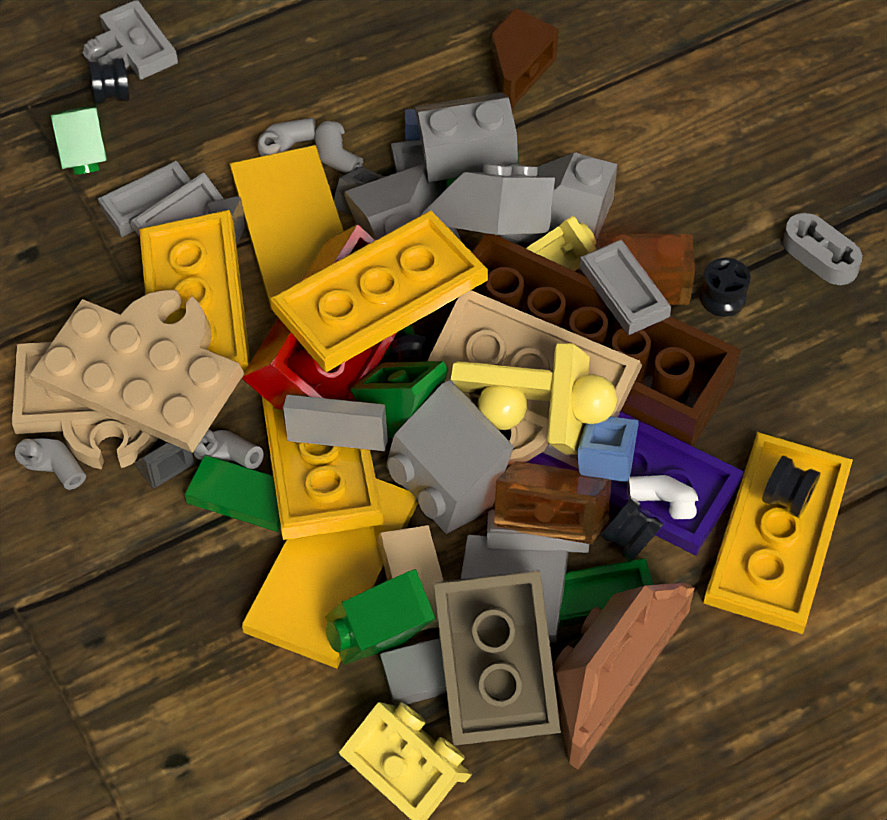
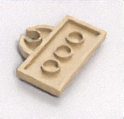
M163 290L151 292L133 301L121 315L82 299L32 370L30 377L40 387L193 453L239 383L244 372L239 363L208 351L211 342V325L200 304L193 297L186 302V313L180 321L174 324L165 323L169 314L180 308L182 299L177 290Z
M472 290L458 297L428 361L445 362L448 368L445 382L451 380L453 363H457V361L550 370L553 373L554 352L557 344H575L590 356L588 375L593 374L605 377L616 390L618 403L611 417L619 416L642 367L641 362L635 358ZM464 393L478 408V400L481 394ZM527 399V411L522 422L511 429L509 442L514 448L508 465L529 461L542 453L549 445L547 442L549 401Z
M52 342L17 344L12 426L15 434L63 431L66 445L76 459L98 469H102L104 463L102 452L98 445L105 438L119 437L123 439V442L117 449L121 468L130 466L146 456L156 444L158 438L36 385L30 377V373Z

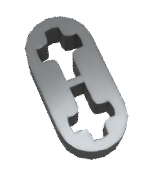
M800 213L788 220L783 245L790 255L831 284L845 285L855 280L861 266L862 252L854 242L814 214Z

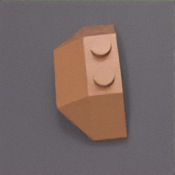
M687 583L647 585L613 594L603 609L595 607L590 612L581 628L583 637L575 648L567 645L562 650L553 665V673L556 674L555 691L559 721L570 765L577 769L580 768L690 611L694 587Z

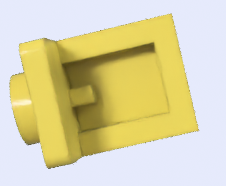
M574 216L569 217L560 226L526 248L573 271L579 269L580 257L597 250L595 247L596 239L592 231L584 223H579Z

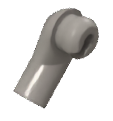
M314 118L271 125L258 139L259 153L262 156L288 151L297 142L314 140L316 132Z
M335 121L322 122L314 134L321 162L344 174L362 167L363 159L343 149L341 134H345L342 125Z
M208 429L194 450V456L201 461L204 455L223 461H235L249 469L257 468L264 457L262 448L227 430L212 432Z
M24 439L15 448V458L18 463L30 470L54 472L64 488L68 490L79 487L86 479L85 472L72 453L59 440Z

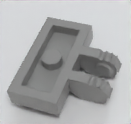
M138 0L100 15L102 28L105 33L87 41L82 52L89 61L98 60L101 64L111 63L114 58L123 57L126 69L130 65L140 80L178 63L176 50Z

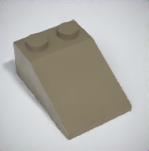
M540 569L435 582L434 591L453 746L561 733Z

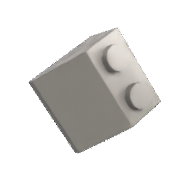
M503 92L415 106L428 182L460 177L464 172H483L484 164L506 166L518 164L516 127L509 97Z
M484 164L483 172H464L422 215L432 210L447 227L495 235L549 233L555 178L537 175V166Z
M449 380L442 383L394 434L385 467L389 470L391 477L396 483L402 485L416 497V501L423 513L428 518L433 519L447 534L492 510L514 446L465 394Z

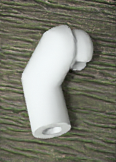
M630 476L627 481L628 501L633 497L637 501L670 502L669 514L673 519H692L697 513L695 501L699 499L696 491L670 476Z

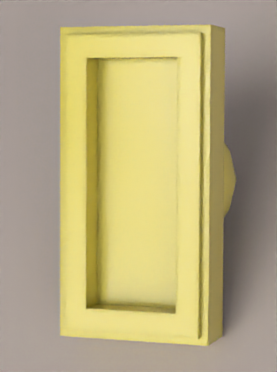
M557 344L555 347L547 434L548 444L564 454L578 455L584 423L594 425L605 422L614 413L618 403L616 390L608 379L603 376L588 375L590 356L575 344Z
M457 361V363H453L451 381L463 393L481 394L478 400V409L498 430H507L514 428L522 422L527 411V399L550 402L553 373L550 370Z

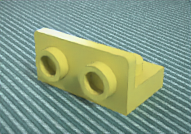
M378 702L340 750L339 754L411 820H427L456 782L466 783L472 775L461 764L465 756L446 739L439 737L435 741L422 729L426 721L408 705L401 702L396 707Z

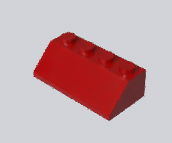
M358 224L326 241L302 280L375 240ZM278 318L244 371L242 379L270 404L280 410H283L287 395L357 402L350 389L377 368L397 332L332 370L325 372Z

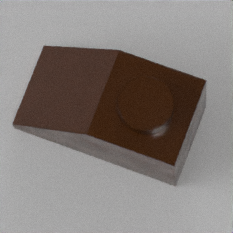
M517 8L504 21L501 20L496 23L489 38L490 44H492L491 64L499 93L503 92L509 97L511 109L557 59L559 31L558 28Z

